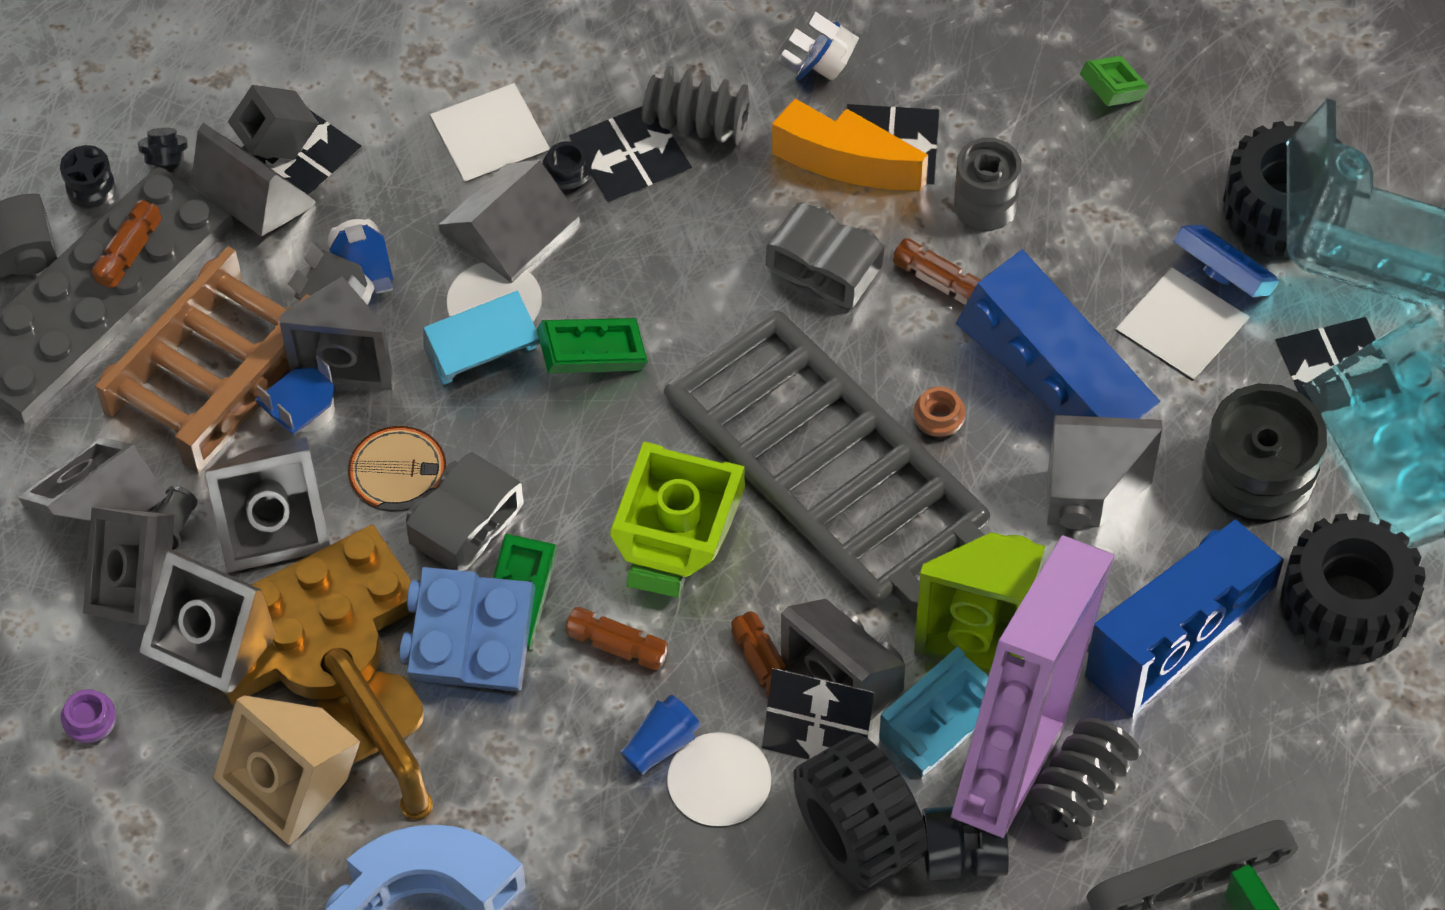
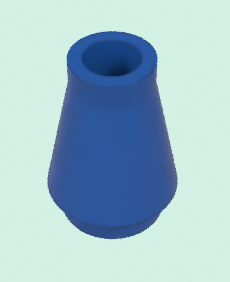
M670 695L663 702L659 700L655 702L629 743L620 751V754L636 772L643 776L651 767L695 740L693 733L701 726V723L685 704L674 695Z

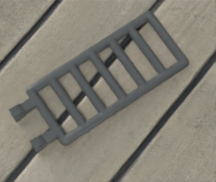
M779 310L769 312L665 386L664 395L667 400L731 463L745 466V477L872 603H881L893 594L912 612L913 617L917 620L919 580L916 577L920 574L923 564L950 552L955 547L963 546L984 536L980 529L990 520L989 510L798 326ZM773 334L778 335L793 350L709 410L690 393ZM807 365L826 382L742 443L723 426ZM841 397L860 414L776 476H773L756 459ZM874 430L894 447L809 510L789 492ZM908 463L928 480L926 484L844 544L824 526V524ZM943 496L963 514L962 517L878 579L858 560Z

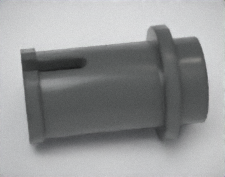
M173 486L167 488L165 491L167 497L161 501L155 512L175 515L172 550L179 547L181 543L179 534L191 512L198 504L197 498L190 491L180 486H176L175 489Z

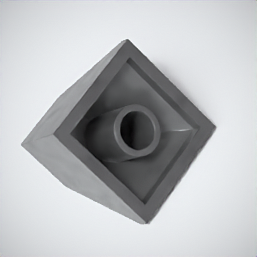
M1055 415L1047 472V525H1062L1068 529H1083L1088 526L1100 527L1151 486L1162 433V420Z
M101 437L18 496V499L23 506L53 515L91 521L92 507L155 513L157 510L155 505L166 498L167 494L134 444Z
M307 437L256 447L204 470L227 573L309 556L330 545Z

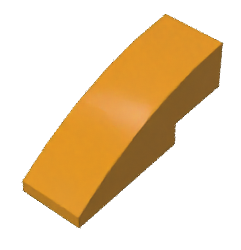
M794 99L772 123V154L802 169L830 179L881 189L921 191L926 185L928 154L847 108L834 121L801 101Z

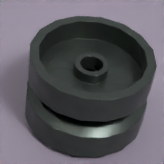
M1258 383L1239 388L1223 399L1212 417L1209 440L1204 453L1203 477L1211 495L1226 509L1251 519L1272 520L1293 514L1308 502L1317 485L1320 465L1327 447V426L1319 409L1302 393L1275 384Z

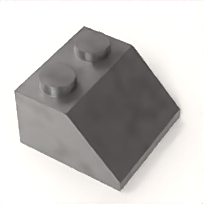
M825 598L788 606L781 613V658L787 666L788 672L875 692L871 721L904 690L906 665L899 652L889 643L884 641L879 643L864 631L862 623L851 611L844 608L839 610Z

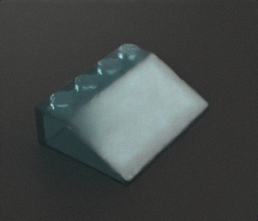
M1435 303L1303 385L1311 401L1319 409L1327 429L1378 519L1391 523L1390 531L1394 534L1400 531L1405 533L1410 538L1407 546L1408 549L1417 548L1445 538V313Z

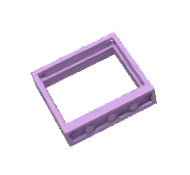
M1064 535L1059 539L998 641L951 818L1004 838L1065 727L1114 560V554ZM1008 652L1024 657V660L1009 655Z

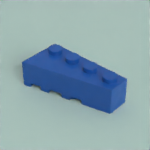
M1023 249L977 283L956 322L964 332L1057 415L1148 419L1161 402Z
M1236 519L1220 531L1216 529L1211 531L1196 549L1095 622L1091 641L1087 649L1089 654L1085 677L1131 717H1134L1277 586L1284 559Z

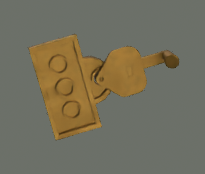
M371 524L251 584L263 591L276 636L232 692L224 693L231 705H233L240 697L244 695L250 696L281 680L293 693L309 699H319L316 707L325 710L360 741L353 763L361 761L379 751L398 780L402 793L400 800L402 813L411 820H421L430 814L433 801L426 790L419 763L403 738L414 733L422 724L424 718L423 705L405 677L375 671L380 663L382 649L377 631L413 613L408 610V591L411 580L375 526Z

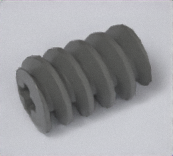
M667 66L661 78L656 77L654 74L649 80L643 100L642 121L644 124L650 125L659 118L660 126L663 129H671L677 122L679 131L684 134L690 133L696 126L698 136L704 139L709 138L715 130L718 142L726 143L734 136V142L738 147L746 129L750 110L748 85L743 84L736 96L730 95L729 80L724 79L716 92L712 91L710 75H705L699 86L695 87L693 86L692 71L687 70L680 82H675L673 66Z
M1098 718L1079 720L1073 729V735L1068 736L1064 740L1061 751L1054 754L1049 764L1050 767L1042 771L1038 784L1032 786L1026 796L1027 806L1032 815L1044 828L1062 838L1074 841L1082 839L1081 831L1077 825L1089 827L1093 824L1095 816L1091 809L1103 810L1107 802L1103 793L1111 794L1116 791L1119 784L1115 776L1125 777L1128 774L1130 767L1127 760L1134 761L1139 758L1142 752L1139 744L1124 730L1108 721Z

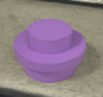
M91 689L80 690L71 695L61 712V723L65 733L71 739L81 743H92L105 738L114 728L117 719L116 710L111 699L105 694Z

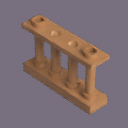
M229 246L215 260L212 259L203 266L198 278L117 363L111 364L104 370L99 382L95 385L103 412L110 418H113L127 402H130L176 431L175 438L182 463L197 473L208 464L260 407L255 401L259 397L257 385L264 391H267L290 372L279 323L281 314L288 309L241 282L242 276L237 254ZM306 294L298 303L308 298L310 295ZM227 296L276 327L262 342L254 344L209 315ZM195 331L244 362L230 377L220 379L176 350ZM162 366L206 393L210 398L196 413L188 415L146 389L143 385Z

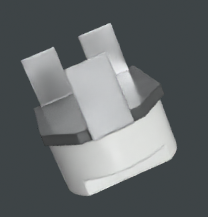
M311 242L303 255V258L312 266L305 277L295 268L287 282L296 291L294 297L301 300L306 294L311 296L343 276L368 305L375 287L372 281L364 274L362 267L325 250L320 251Z

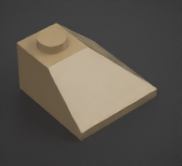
M244 695L236 700L213 779L289 845L300 837L345 784L360 741L322 708Z

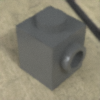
M251 85L228 120V123L249 153L267 159L274 157L295 160L319 124L296 91Z

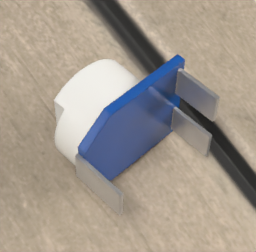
M815 12L808 25L821 33L818 38L813 40L795 28L789 39V42L808 53L805 61H802L785 49L778 60L779 64L797 75V81H800L811 69L817 71L830 81L834 80L847 64L859 39L858 36L842 27L836 20L830 22Z
M352 219L331 229L328 236L330 253L359 264L364 274L372 281L376 294L394 290L391 283L393 275L385 239L372 220Z
M318 355L316 360L319 370L316 368L293 369L267 391H264L257 385L259 397L255 399L256 403L292 436L299 431L311 432L324 427L332 419L335 412L333 398L335 386L332 381L330 367Z

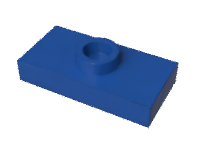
M1204 225L1182 226L1173 242L1205 263L1206 265L1203 270L1211 278L1225 285H1229L1232 282L1252 297L1270 296L1279 283L1276 275Z

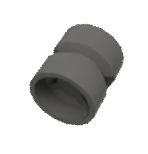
M997 138L973 140L961 149L957 157L954 211L958 219L968 227L979 231H993L1003 228L1013 220L1017 212L1021 158L1017 150L1008 142Z

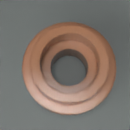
M942 386L932 387L916 400L913 412L914 421L918 428L928 435L935 437L949 436L962 427L965 420V406L953 390ZM934 412H943L947 416L936 417L931 414Z

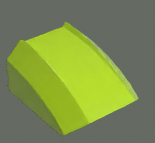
M643 441L610 532L611 538L625 561L689 577L712 562L724 542L745 489V466L725 461L720 463L664 449V446Z

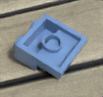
M423 567L421 581L412 580L409 586L408 610L409 612H415L416 616L413 633L405 632L402 636L400 663L408 665L407 673L417 682L521 692L535 585L527 581L479 577L476 572Z

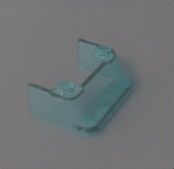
M1326 98L1287 141V250L1289 256L1298 267L1306 272L1445 314V209L1373 187V170L1366 156L1351 146L1336 142V101Z

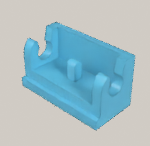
M518 290L423 327V347L427 355H429L443 385L452 382V378L458 373L524 347L527 352L531 351L540 344L537 330Z
M957 646L881 713L879 740L923 778L974 732L989 677L965 656V652Z

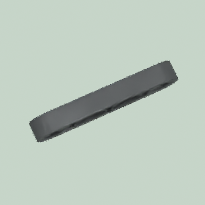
M1273 820L1109 878L1093 887L1088 892L1086 898L1092 910H1156L1228 884L1231 873L1248 864L1254 868L1256 873L1275 867L1291 858L1298 850V845L1287 823L1283 820Z

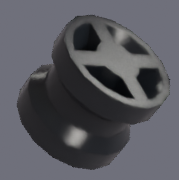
M83 145L69 150L62 157L60 172L65 182L67 196L73 204L83 208H94L109 201L114 194L116 186L108 156L102 149L96 146Z

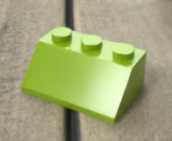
M990 532L924 563L919 580L914 653L943 660L958 646L965 652V656L983 672L990 673L1000 637L1043 568L1046 546L1033 543V541L1021 535L1012 534L1005 536ZM1008 652L1009 655L1024 660V657Z

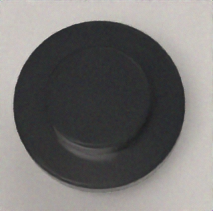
M174 128L151 129L147 131V137L138 141V150L144 154L145 163L154 166H165L182 162L184 160V150L188 148L187 138L177 135V130Z
M570 141L559 142L553 145L542 163L558 187L562 189L576 188L584 184L592 172L591 158L579 144Z

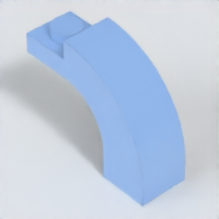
M421 825L403 828L376 838L358 849L347 859L352 884L350 886L345 884L339 887L327 901L325 910H385L394 902L409 895L419 893L445 895L458 901L468 910H504L526 888L523 864L496 842L467 829L446 825Z

